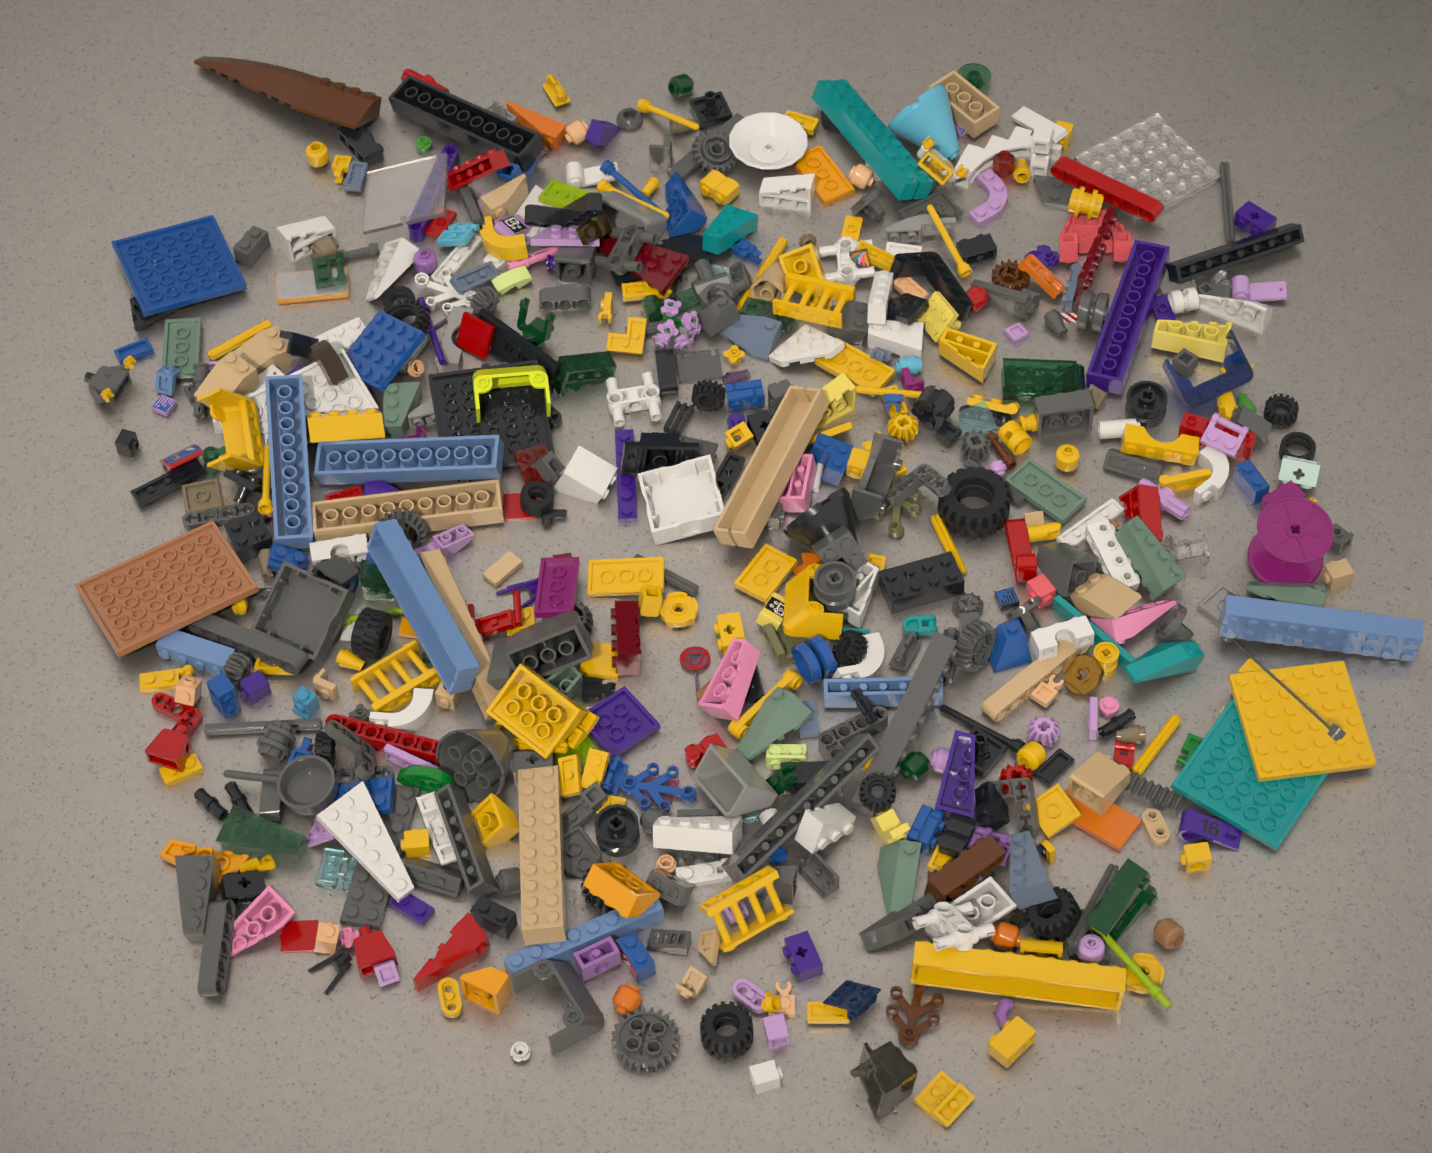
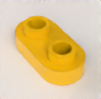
M447 977L442 979L437 986L441 1009L444 1016L456 1018L463 1010L459 986L455 979ZM447 989H452L451 992H445ZM455 1007V1010L450 1011L449 1009Z

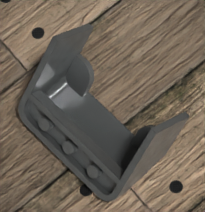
M874 432L870 457L858 488L853 487L851 504L854 521L879 517L880 514H884L887 505L884 503L896 470L900 471L903 460H900L903 440Z
M542 959L512 974L511 979L513 990L517 994L542 980L554 977L572 1006L563 1014V1022L566 1028L548 1037L551 1054L555 1055L601 1031L605 1021L602 1012L570 963Z

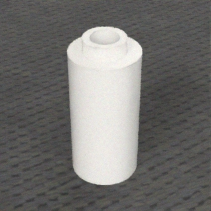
M1136 418L1098 421L1099 439L1122 438L1126 423L1140 426V422H1137Z

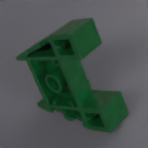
M1128 858L1112 879V882L1115 884L1109 892L1107 890L1102 895L1103 900L1092 911L1086 923L1106 937L1109 934L1117 943L1149 906L1152 907L1157 901L1158 893L1154 887L1149 885L1151 882L1149 872Z

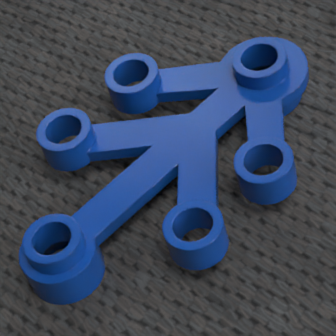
M652 762L648 764L645 771L636 776L626 775L619 783L620 789L625 794H632L643 811L651 808V800L648 797H644L639 790L647 791L659 809H663L662 806L667 805L668 808L663 809L667 813L671 810V804L668 800H664L660 794L681 797L682 802L686 804H692L697 799V792L691 786H685L683 789L663 786L664 783L679 776V770L676 766H669L665 774L649 783L642 782L650 776L659 774V765ZM643 802L649 803L648 805H645V806L642 805Z

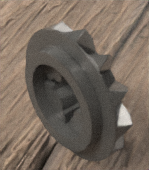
M964 591L962 595L957 594L956 599L953 600V610L958 616L959 613L979 612L980 615L984 608L980 595L976 596L973 592L966 594ZM971 601V605L966 610L965 604Z

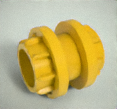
M1080 186V189H1072L1067 210L1073 213V217H1078V214L1082 213L1087 214L1086 220H1091V217L1098 218L1103 203V195L1098 194V190L1093 189L1092 194L1086 193L1083 186Z

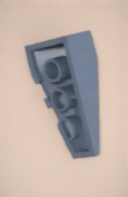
M739 314L740 320L718 333L722 337L733 341L734 345L738 346V348L741 347L746 350V353L751 357L768 362V356L775 350L782 338V322L763 316Z

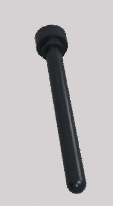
M946 705L940 706L941 712L971 728L977 726L1008 746L1010 752L1016 756L1019 749L1026 744L1018 738L1010 739Z

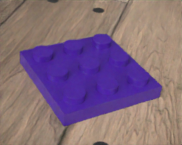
M625 686L589 709V711L600 717L589 734L605 752L610 753L611 759L617 755H622L661 729L659 722Z

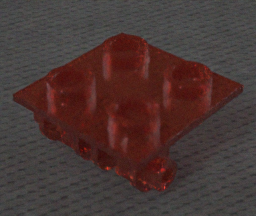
M546 444L514 451V459L517 460L518 469L521 470L520 474L523 475L524 485L537 480L545 482L535 468H531V465L548 452Z

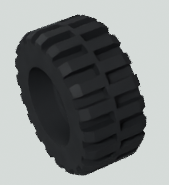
M969 466L967 469L960 468L956 470V473L952 472L948 475L946 479L950 483L952 490L948 495L938 497L937 508L939 517L942 518L946 528H949V531L953 534H959V537L965 538L966 536L970 537V539H976V537H980V539L986 538L987 535L992 536L996 534L997 530L1000 531L1004 527L1005 520H1008L1011 493L1006 481H1002L1003 478L998 474L995 475L994 471L990 469L984 470L983 467L973 468V466ZM966 497H978L987 501L989 505L979 509H972L963 506L959 501Z

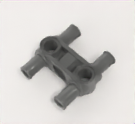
M630 224L624 229L612 227L609 235L611 238H617L618 240L608 257L600 255L594 257V265L606 267L609 271H614L618 276L624 275L628 271L640 273L643 269V264L640 261H634L644 243L656 245L659 236L657 233H648L643 229H639L635 224Z

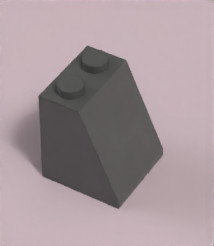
M559 246L554 258L557 284L592 286L595 271L593 260L598 254L597 246Z
M1068 543L1039 545L1036 557L1038 568L1063 597H1070L1076 587L1084 584L1092 574H1095L1098 557Z

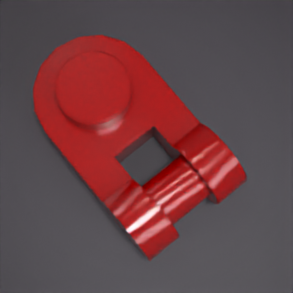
M1115 740L1113 761L1119 765L1126 766L1130 772L1133 767L1135 743L1129 742V744ZM1120 751H1127L1128 755L1120 754Z

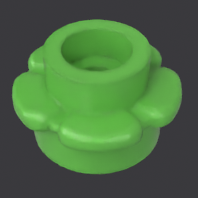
M421 136L415 141V144L419 151L426 152L431 149L432 140L426 136Z

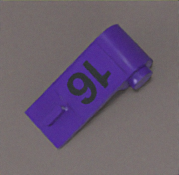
M1188 809L1182 812L1178 830V837L1180 839L1192 842L1201 837L1232 850H1239L1242 834L1240 829L1199 813L1195 809Z

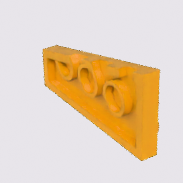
M170 839L159 854L162 860L175 866V855L215 856L221 865L218 880L219 887L222 875L229 872L240 874L238 865L251 860L250 856L242 854V856L236 855L231 851H217L207 846L202 848L192 843Z

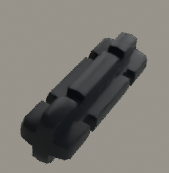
M859 688L853 690L851 697L856 701V705L863 716H866L868 724L876 723L878 717L872 711L873 709L867 699L863 697L862 691Z

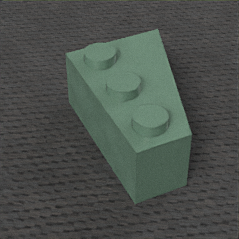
M421 382L389 383L384 389L383 425L385 439H396L406 436L409 429L407 415L417 408L418 402L423 396Z

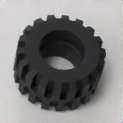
M369 607L361 611L355 621L351 635V650L353 654L374 660L381 658L389 645L392 635L393 622L391 614Z
M1055 886L1054 890L1058 898L1026 908V920L1040 940L1053 939L1065 942L1066 938L1070 937L1082 915V910L1070 891L1068 892L1065 888L1060 889L1059 886ZM1059 912L1055 917L1049 918L1052 914Z
M723 1001L721 1005L715 1003L712 1005V1009L708 1008L705 1011L706 1015L703 1014L701 1017L700 1034L701 1042H703L704 1049H708V1054L711 1056L715 1054L717 1059L724 1057V1060H729L728 1058L732 1057L734 1060L737 1059L739 1054L743 1056L745 1050L749 1051L751 1043H753L754 1033L752 1017L747 1009L743 1010V1006L740 1004L735 1006L734 1002L730 1001L729 1004H725V1001ZM725 1025L738 1029L731 1036H721L715 1032L718 1028Z

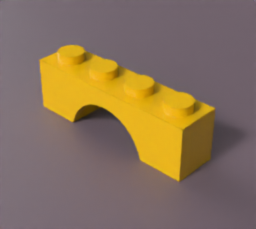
M1126 423L1122 433L1120 452L1194 466L1199 453L1200 437L1181 434L1175 441L1160 442L1150 437L1145 427Z

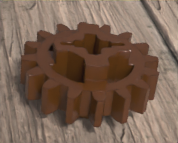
M1008 259L1007 263L1001 261V265H995V269H992L991 281L995 285L1021 291V288L1027 289V284H1030V275L1026 271L1019 269L1017 260L1011 262Z

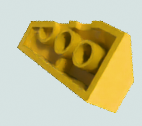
M812 243L778 256L785 275L787 272L826 280L817 247ZM811 295L807 304L816 308L821 297ZM828 299L824 307L825 310H829L830 306H833L832 300Z

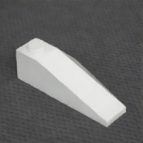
M403 237L386 242L377 260V263L380 265L373 273L376 278L370 283L365 300L372 301L377 299L414 263V254L419 248Z
M1198 294L1199 310L1257 333L1263 334L1271 321L1273 308L1257 301Z

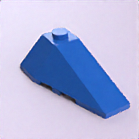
M675 172L665 184V200L668 201L666 212L670 214L667 220V229L672 237L697 232L708 219L696 197L679 173Z

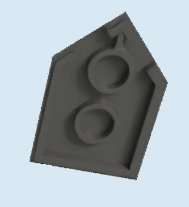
M580 825L563 834L564 871L567 875L583 877L587 875L586 871L588 868L591 869L594 863H600L602 853Z

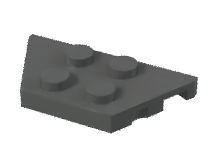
M1034 175L1033 181L1038 187V193L1042 197L1044 207L1067 210L1072 189L1075 187L1055 177Z

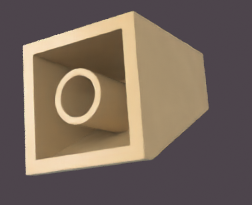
M1097 751L1069 776V795L1103 816L1130 783L1131 772L1126 766L1114 762L1109 755L1101 754Z

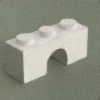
M1035 125L1031 143V177H1034V175L1047 176L1053 127Z
M366 533L309 543L313 568L323 559H334L340 555L348 556L351 559V563L359 562L362 564V561L366 560L367 553H369L366 548L368 545Z
M1086 615L1073 617L1068 621L1057 622L1052 626L1032 631L1030 634V645L1038 661L1057 656L1058 641H1069L1074 649L1077 650L1093 645L1095 633Z

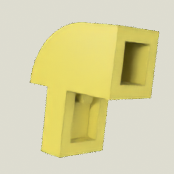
M893 808L881 811L870 818L877 834L886 845L905 839L907 837L905 832L910 830L907 822L900 823Z

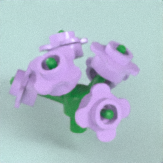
M666 299L664 306L661 307V312L666 315L664 318L665 322L657 327L661 333L652 337L654 345L660 349H668L669 338L677 335L674 349L687 350L691 343H693L694 336L698 335L701 331L697 312L694 310L691 313L685 312L681 319H677L675 316L679 313L681 302ZM679 327H684L687 330V334L681 335L678 330Z

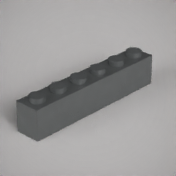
M448 783L437 790L434 796L468 892L477 897H480V895L486 897L498 889L465 794L462 789Z

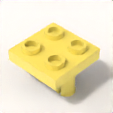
M934 291L928 300L929 307L916 319L918 322L924 323L926 332L936 343H939L945 328L959 330L961 321L957 320L959 314L940 292Z

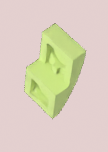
M521 266L502 273L491 281L497 292L503 295L515 286L520 289L532 281L533 278L527 267Z

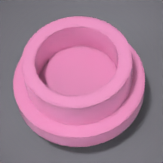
M1107 696L1100 700L1099 708L1103 714L1110 716L1118 711L1119 702L1116 698Z

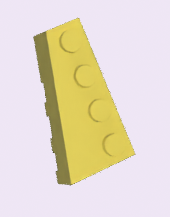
M1157 320L1151 348L1179 353L1185 348L1199 358L1224 362L1233 322H1226V325H1217V322L1198 324V321L1182 323L1180 320Z
M844 373L821 388L829 405L815 432L856 410V387Z

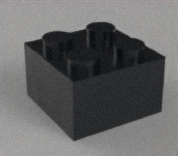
M259 511L224 523L231 547L242 563L257 558L260 550L270 549L273 543L271 534Z

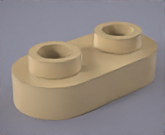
M1154 808L1146 809L1142 814L1141 820L1151 843L1155 846H1165L1170 840V830L1161 812Z

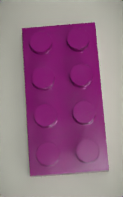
M579 557L541 558L534 608L535 618H551L567 611H574L580 566Z

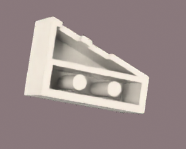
M325 216L277 227L281 250L292 264L312 254L314 241L324 236H330L332 239L338 240L335 227Z

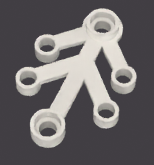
M445 268L440 271V277L445 281L447 287L430 281L426 273L416 274L415 285L418 288L424 289L427 287L443 293L426 299L429 309L435 308L437 303L452 298L459 300L442 305V312L445 315L451 313L453 306H466L470 308V301L468 300L473 299L472 295H475L476 292L470 290L459 295L449 282L451 279V271Z

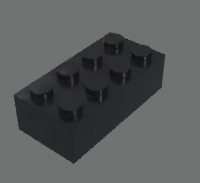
M951 551L879 571L878 585L891 614L964 593L965 580Z

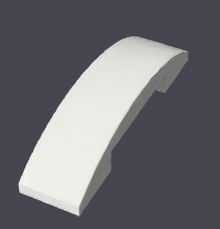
M434 791L416 797L426 829L429 830L430 840L441 866L455 862L457 859L436 802Z

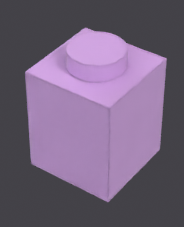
M770 1014L764 1017L763 1029L768 1049L789 1046V1034L784 1014Z

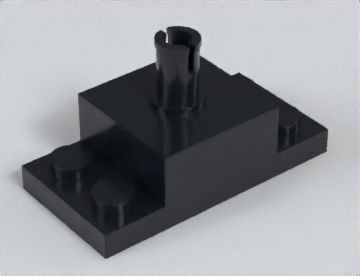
M641 432L640 441H624L620 474L621 476H638V473L660 467L674 466L684 461L698 458L699 443L680 442L678 433Z

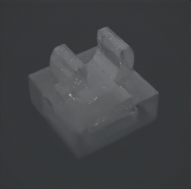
M1223 269L1210 281L1213 284L1228 286L1231 284L1229 280L1225 279L1227 272Z

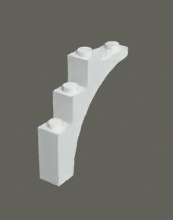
M1016 126L1009 140L992 135L985 149L968 144L954 171L958 169L960 164H963V168L969 169L964 178L960 177L952 184L968 189L976 179V175L995 165L1016 159L1031 158L1032 130ZM1052 143L1050 160L1057 161L1062 156V145Z

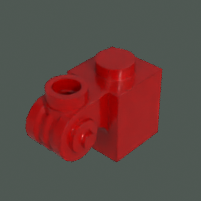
M718 733L708 735L699 744H690L684 749L686 764L690 768H697L710 744L727 748Z

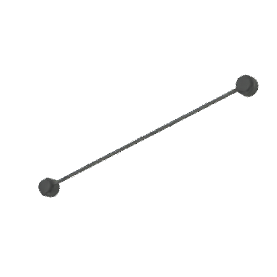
M1221 636V638H1223L1229 644L1231 642H1234L1243 652H1245L1254 662H1256L1265 672H1267L1276 682H1278L1287 692H1289L1298 702H1300L1309 712H1311L1320 722H1322L1328 728L1329 732L1327 734L1332 739H1334L1337 742L1339 739L1341 740L1346 735V732L1343 731L1335 723H1333L1330 727L1300 698H1298L1279 679H1277L1267 668H1265L1246 649H1244L1236 641L1237 638H1226Z

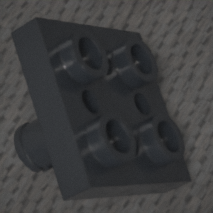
M707 91L704 96L689 100V105L700 128L728 121L732 117L722 91L716 93Z
M235 468L233 471L225 470L223 476L240 485L233 501L239 504L245 503L251 490L262 493V479H256L252 477V474Z
M975 726L969 732V734L975 735V772L984 777L1007 752L1008 746Z

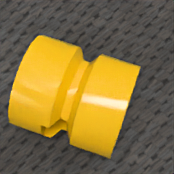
M1015 420L1005 423L998 431L999 439L1007 445V448L1014 455L1023 454L1032 444V438L1027 432L1023 431V428Z
M1110 642L1097 644L1093 651V657L1104 670L1102 678L1112 677L1117 671L1119 649Z

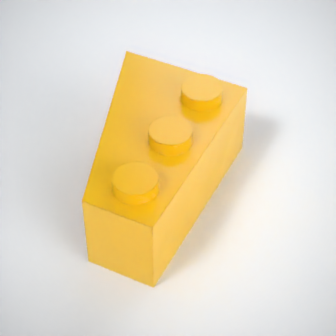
M946 327L939 339V354L983 383L996 359L997 343Z

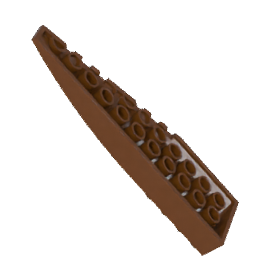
M202 56L194 60V64L209 71L216 70V74L220 76L227 75L228 79L233 82L238 80L240 81L239 85L259 94L266 93V97L270 99H279L280 104H290V108L351 129H357L380 115L382 97L376 96L373 92L361 91L358 87H348L342 82H333L326 77L320 78L294 69L245 59Z

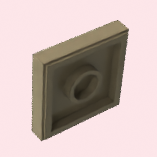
M218 478L181 485L186 513L223 506Z

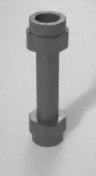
M370 243L368 247L346 252L344 249L339 250L336 253L338 262H346L347 258L365 254L376 255L380 253L378 243Z

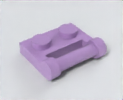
M1215 412L1200 439V443L1234 459L1250 428L1233 423ZM1218 423L1239 433V437L1237 438L1215 428L1216 424Z

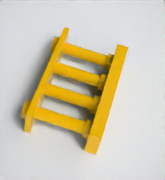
M787 272L785 275V288L787 291L782 300L773 298L772 305L773 314L842 329L841 311L846 302L856 301L855 286ZM794 292L804 294L799 304L789 302ZM811 295L821 297L816 308L806 306ZM828 299L838 301L833 311L824 309Z
M413 640L362 672L356 673L350 678V683L354 692L361 688L373 702L371 704L372 712L391 713L412 700L414 688L431 689L439 684L441 679L435 668H428L417 655L419 653L418 643L416 640ZM411 659L423 674L412 678L401 664ZM393 668L406 682V684L399 688H395L385 675V673ZM378 678L389 694L379 698L368 683Z
M769 865L698 905L703 914L709 918L713 917L722 938L719 949L724 953L734 950L737 945L773 924L786 920L789 915L794 913L791 907L781 904L773 885L774 880L778 879L779 875L777 870ZM762 887L766 888L774 910L765 915L755 894ZM748 897L757 920L748 925L738 905L739 900ZM727 907L731 908L739 926V930L729 935L720 914Z

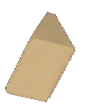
M1043 511L1024 513L1026 526L1044 524Z

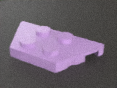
M552 225L531 237V246L583 245L576 231L579 228L577 225H570L569 227ZM599 238L584 246H599Z

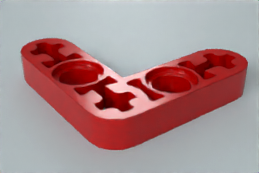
M157 693L151 699L152 706L156 712L177 721L171 730L175 731L179 724L185 725L189 729L187 733L189 739L203 721L202 714L198 708L177 703L175 698L168 694ZM175 707L182 708L179 713L172 712Z

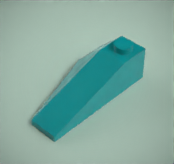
M1176 639L1161 642L1125 666L1124 669L1133 682L1138 683L1196 671L1205 654L1195 641Z

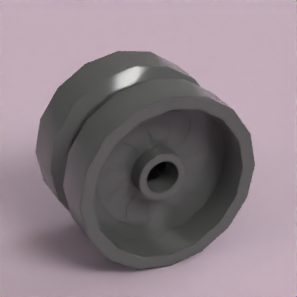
M1084 289L1079 304L1076 328L1086 330L1090 320H1092V331L1101 333L1108 315L1110 294L1100 292L1094 303V291Z
M839 561L826 562L818 567L813 578L815 601L821 603L827 611L836 612L850 607L856 597L855 571L849 565Z

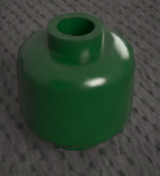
M687 74L673 76L668 83L670 94L676 98L690 95L694 87L693 80Z
M920 751L910 752L905 760L900 762L902 770L900 773L906 780L918 781L929 771L930 761Z

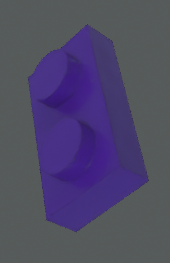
M412 894L406 896L399 903L394 898L389 903L390 908L422 927L435 913V909Z

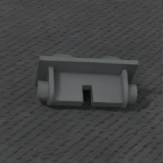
M910 631L903 636L888 664L889 666L907 672L922 641L917 640V634L914 631Z

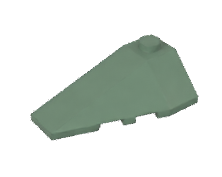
M1250 581L1245 588L1263 598L1270 599L1272 597L1275 601L1317 607L1325 606L1330 589L1325 588L1324 584L1318 582L1313 584Z
M777 687L763 702L735 751L741 752L748 761L752 760L769 748V744L775 740L781 741L784 739V734L792 729L796 731L801 728L813 715L812 711L792 692Z

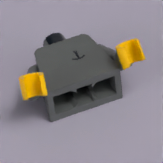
M132 356L126 357L121 365L101 366L95 374L86 373L84 381L89 383L91 396L97 404L105 402L115 407L132 383L129 370H133V364L137 363Z

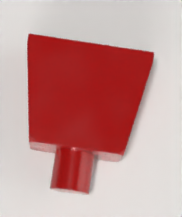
M179 724L175 731L167 728L162 729L145 749L148 762L182 773L192 749L189 736L187 735L189 729L182 724Z
M368 925L358 930L360 937L355 938L353 942L361 978L375 973L373 966L393 959L395 966L398 965L395 951L381 930L372 932Z

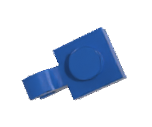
M745 238L731 248L732 253L743 261L748 258L755 264L762 261L758 257L761 255V252Z
M304 737L300 749L293 748L286 764L297 757L313 755L311 752L314 744L311 743L312 739Z

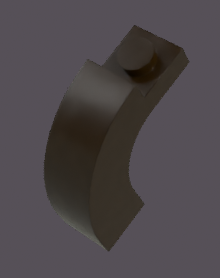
M602 210L601 214L583 223L576 231L584 246L598 237L606 235L611 231L612 225L605 210Z
M322 340L307 347L310 352L307 355L310 362L313 360L317 362L329 386L349 377L338 354L328 341Z

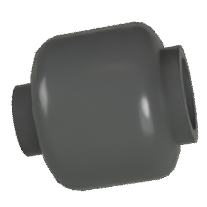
M648 808L640 817V825L643 831L647 834H653V824L657 818L669 816L666 810Z
M518 867L501 869L498 875L495 876L498 887L497 891H500L503 895L521 893L520 869Z

